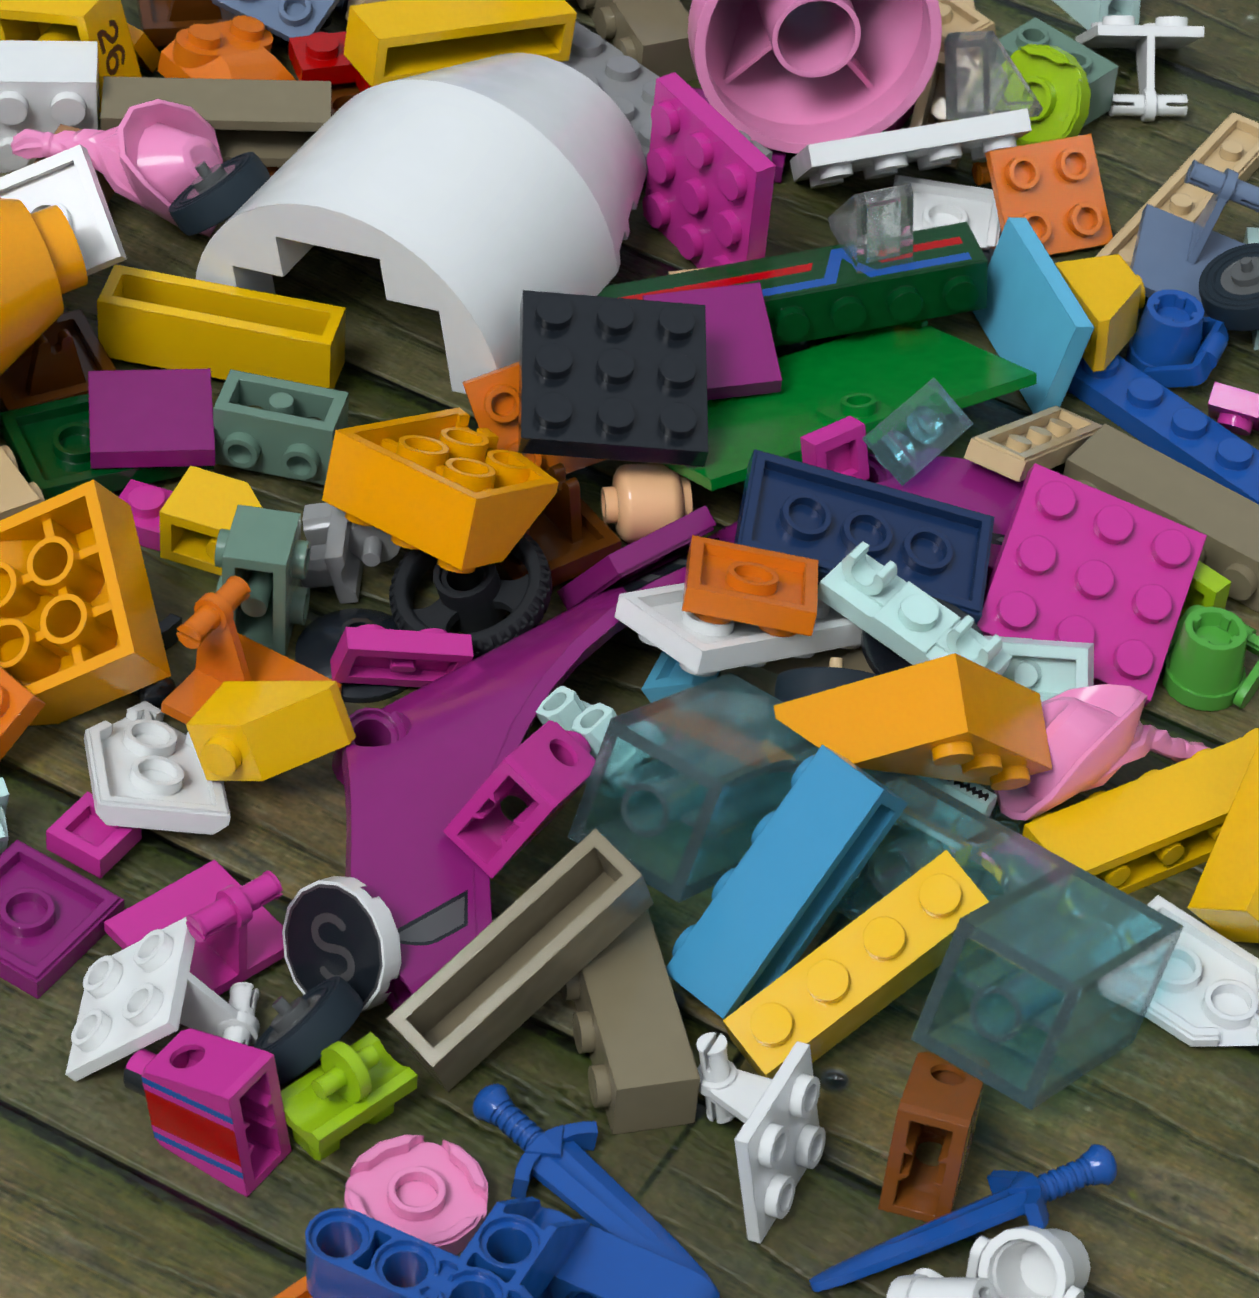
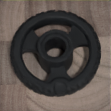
M525 533L510 552L528 570V574L519 579H500L495 563L476 567L474 572L468 574L454 573L441 568L437 564V558L421 550L410 549L411 552H406L404 558L398 563L399 567L394 571L389 589L390 609L399 630L420 631L428 628H439L449 633L453 627L459 632L471 634L474 655L472 660L539 625L551 600L552 578L542 549L530 535ZM435 565L433 581L440 598L428 607L414 609L413 597L418 583L425 573ZM507 611L511 614L504 619Z

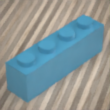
M821 745L815 755L809 756L798 766L791 779V790L777 810L767 814L758 823L751 837L752 845L736 868L728 870L718 880L712 891L713 901L699 921L685 929L676 940L672 949L673 958L666 966L668 976L721 1018H727L796 964L908 803L853 762L828 747Z

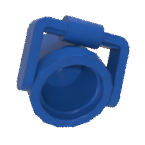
M1175 289L1161 290L1153 293L1148 298L1136 333L1129 341L1126 360L1166 388L1197 386L1205 382L1212 369L1216 367L1227 347L1229 334L1223 321L1204 317V308L1196 297Z

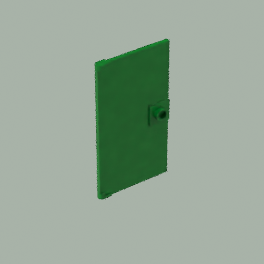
M926 319L865 330L777 358L782 377L781 392L707 400L708 456L705 467L663 465L708 490L714 491L745 480L748 462L754 449L802 462L801 436L852 416L865 424L867 450L878 446L879 441L902 434L905 427L1037 384L1036 373L928 325V320Z

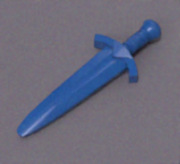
M490 1084L479 1091L473 1102V1113L476 1119L495 1125L524 1151L516 1167L511 1197L525 1198L531 1179L535 1177L593 1226L691 1268L706 1277L714 1285L708 1274L680 1243L585 1152L594 1151L598 1136L597 1121H583L560 1125L544 1132L543 1129L537 1126L534 1121L530 1120L526 1114L513 1104L505 1086Z
M1093 1144L1075 1162H1068L1066 1166L1061 1165L1057 1167V1170H1049L1047 1174L1042 1173L1038 1175V1178L1026 1171L993 1170L987 1176L992 1194L829 1267L809 1280L812 1291L820 1292L853 1282L1019 1216H1027L1029 1226L1032 1225L1045 1229L1049 1221L1047 1201L1051 1202L1056 1200V1197L1061 1198L1066 1193H1073L1075 1189L1080 1190L1084 1188V1185H1110L1117 1176L1115 1157L1105 1146Z

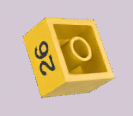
M0 0V40L98 41L100 113L104 76L141 77L121 0Z

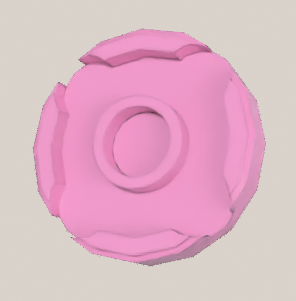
M402 1135L380 1141L358 1156L350 1169V1177L345 1185L344 1208L358 1211L457 1256L466 1248L487 1217L488 1182L479 1163L459 1145L442 1139L441 1146L436 1143L424 1142V1135Z

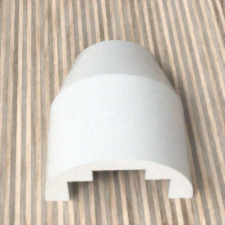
M506 53L385 82L360 92L346 102L219 228L209 240L201 255L195 279L276 294L272 275L284 277L314 245L380 259L386 300L439 311L451 388L454 392L466 394L462 382L519 362L520 304L523 290L598 296L618 273L621 263L620 247L622 240H627L630 232L629 215L631 209L637 208L647 173L645 156L633 127L612 98L579 71L548 57L529 53Z

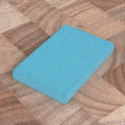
M1008 217L988 265L987 308L972 312L999 357L1036 373L1037 384L1019 390L1031 411L1035 414L1055 405L1061 406L1093 333L1094 326L1026 218Z

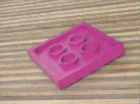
M674 72L657 78L654 105L651 109L652 127L650 149L647 154L648 170L646 192L642 203L643 215L652 227L657 228L678 248L681 255L689 259L697 268L715 267L765 258L776 165L677 73Z
M1034 463L1025 478L984 595L982 617L977 626L983 635L994 636L996 634L1002 637L1094 643V685L1113 684L1134 687L1148 695L1145 707L1152 699L1207 535Z

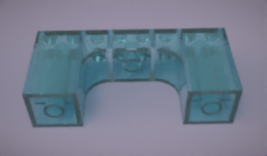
M732 673L725 674L610 719L568 838L579 844L596 828L643 875L646 884L678 903L715 886L723 874L732 868H736L752 845L751 837L758 823L767 814L777 810L791 790V779L798 766L809 756L815 755L819 748L775 718L773 705L783 703L781 700ZM862 769L906 801L908 805L834 910L851 920H855L945 850L951 854L989 901V903L960 918L941 965L936 968L938 971L911 1040L1030 1110L1132 1044L1184 926L915 775Z

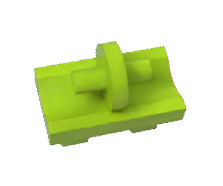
M372 1032L350 1046L344 1042L337 1041L323 1049L321 1052L322 1056L320 1057V1066L281 1090L286 1123L293 1130L294 1141L314 1160L322 1161L340 1149V1139L364 1123L377 1124L394 1112V1103L417 1089L418 1075L410 1067L403 1066L395 1061Z

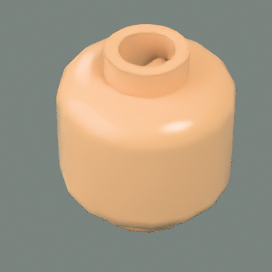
M659 463L620 465L614 473L612 486L601 488L603 522L605 524L615 523L620 539L627 543H633L693 512L690 479L680 476L675 471Z

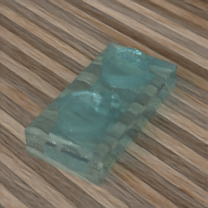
M933 378L865 435L862 440L874 452L879 463L889 470L903 486L970 428L973 422L939 382Z

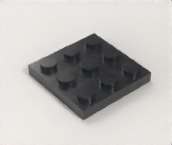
M523 290L520 304L518 453L705 467L708 456L705 305Z

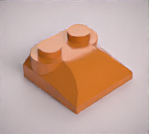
M236 16L232 20L212 24H193L189 28L180 30L176 34V38L161 51L157 72L165 78L296 80L275 56L270 53L273 43L271 32L265 29L264 24L260 20L250 16Z

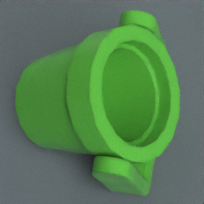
M1201 605L1189 607L1176 625L1163 664V685L1168 694L1180 704L1195 710L1217 711L1227 709L1233 704L1241 709L1246 707L1259 688V660L1247 678L1244 667L1246 650L1259 656V636L1256 635L1257 630L1245 624L1233 612L1223 608L1204 607Z

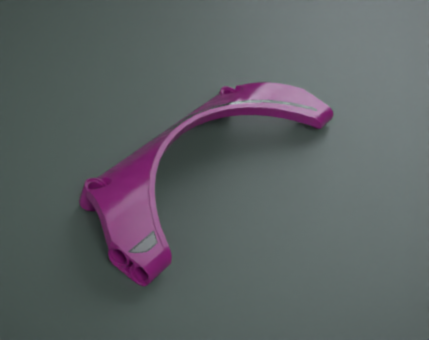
M868 453L870 478L866 481L994 516L986 584H988L1025 480L1017 482L962 458L933 455H890L886 462H882L877 456ZM738 521L706 538L734 543ZM689 547L381 709L366 707L356 710L349 716L356 738L351 744L335 750L332 758V770L345 788V877H353L366 884L367 886L360 888L367 891L371 898L380 897L390 909L398 930L402 962L398 978L390 981L389 989L386 991V993H390L386 1002L393 1011L492 923L490 877L443 830L498 765L521 745L537 719L536 711L542 701L556 688L560 687L590 655L616 633L628 627L615 618L619 594L685 583Z

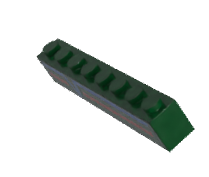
M962 222L609 285L598 296L642 300L643 295L760 282L774 346L777 347L986 309L988 261L968 223Z

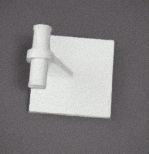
M1113 15L1104 16L1103 22L1091 23V29L1075 37V41L1087 48L1136 49L1139 94L1113 93L1111 104H1129L1130 106L1113 105L1109 110L1110 116H1140L1141 121H1154L1156 116L1186 117L1188 106H1167L1188 103L1186 94H1156L1155 49H1181L1203 38L1204 26H1188V18L1182 16L1155 18V23L1135 25L1134 16Z
M186 917L163 929L153 930L142 940L111 956L107 955L99 958L88 968L83 980L84 991L77 1023L71 1034L72 1046L65 1075L76 1082L178 1031L179 1023L192 1029L252 1046L258 1039L260 1029L259 1021L255 1017L257 1000L260 996L259 989H253L254 985L248 982L235 983L230 988L229 1003L189 972L195 939L187 928L186 921L188 920Z
M716 1032L706 1033L696 1043L700 1057V1065L697 1067L700 1076L699 1092L705 1096L706 1115L711 1122L717 1116L718 1124L727 1123L734 1117L745 1123L734 1139L747 1239L761 1244L776 1218L783 1219L789 1212L795 1195V1187L806 1169L815 1168L823 1154L826 1133L825 1129L819 1126L817 1110L820 1081L813 1075L810 1044L797 1041L774 1078L770 1079L736 1069V1066L728 1060L726 1037L720 1034L716 1039Z

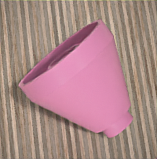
M692 0L688 18V41L692 61L704 95L710 105L738 131L747 133L751 141H757L769 149L796 154L809 144L881 133L893 125L916 102L928 84L938 60L942 37V20L938 0Z

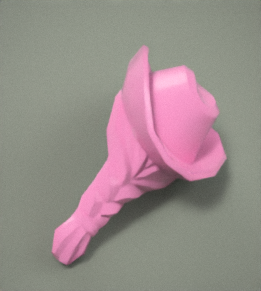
M161 99L129 107L119 126L106 131L96 129L64 130L53 134L52 132H41L29 128L15 135L11 143L13 154L26 159L48 158L77 145H82L87 148L94 169L103 174L116 193L176 226L177 224L170 215L169 207L199 176L195 167L205 161L209 168L223 163L214 127L192 107ZM217 225L198 234L210 237Z
M1101 684L1073 688L1041 702L1052 770L1031 775V782L1024 787L1003 791L994 790L997 795L998 805L1002 814L1012 820H1033L1080 792L1103 786L1123 765L1145 757L1149 751L1178 763L1191 758L1198 751L1209 747H1206L1203 742H1189L1182 738H1172L1167 730L1157 729L1153 725H1143L1140 717L1148 695L1134 687Z

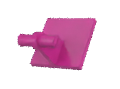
M214 859L104 921V931L122 949H125L142 940L151 931L163 929L186 917L188 920L186 921L187 928L195 939L189 972L216 994L221 995L228 991L233 984L245 981L284 958L283 925L263 907L272 900L282 897L283 894L281 892L283 889L278 878L268 870L262 873L261 876L241 886Z

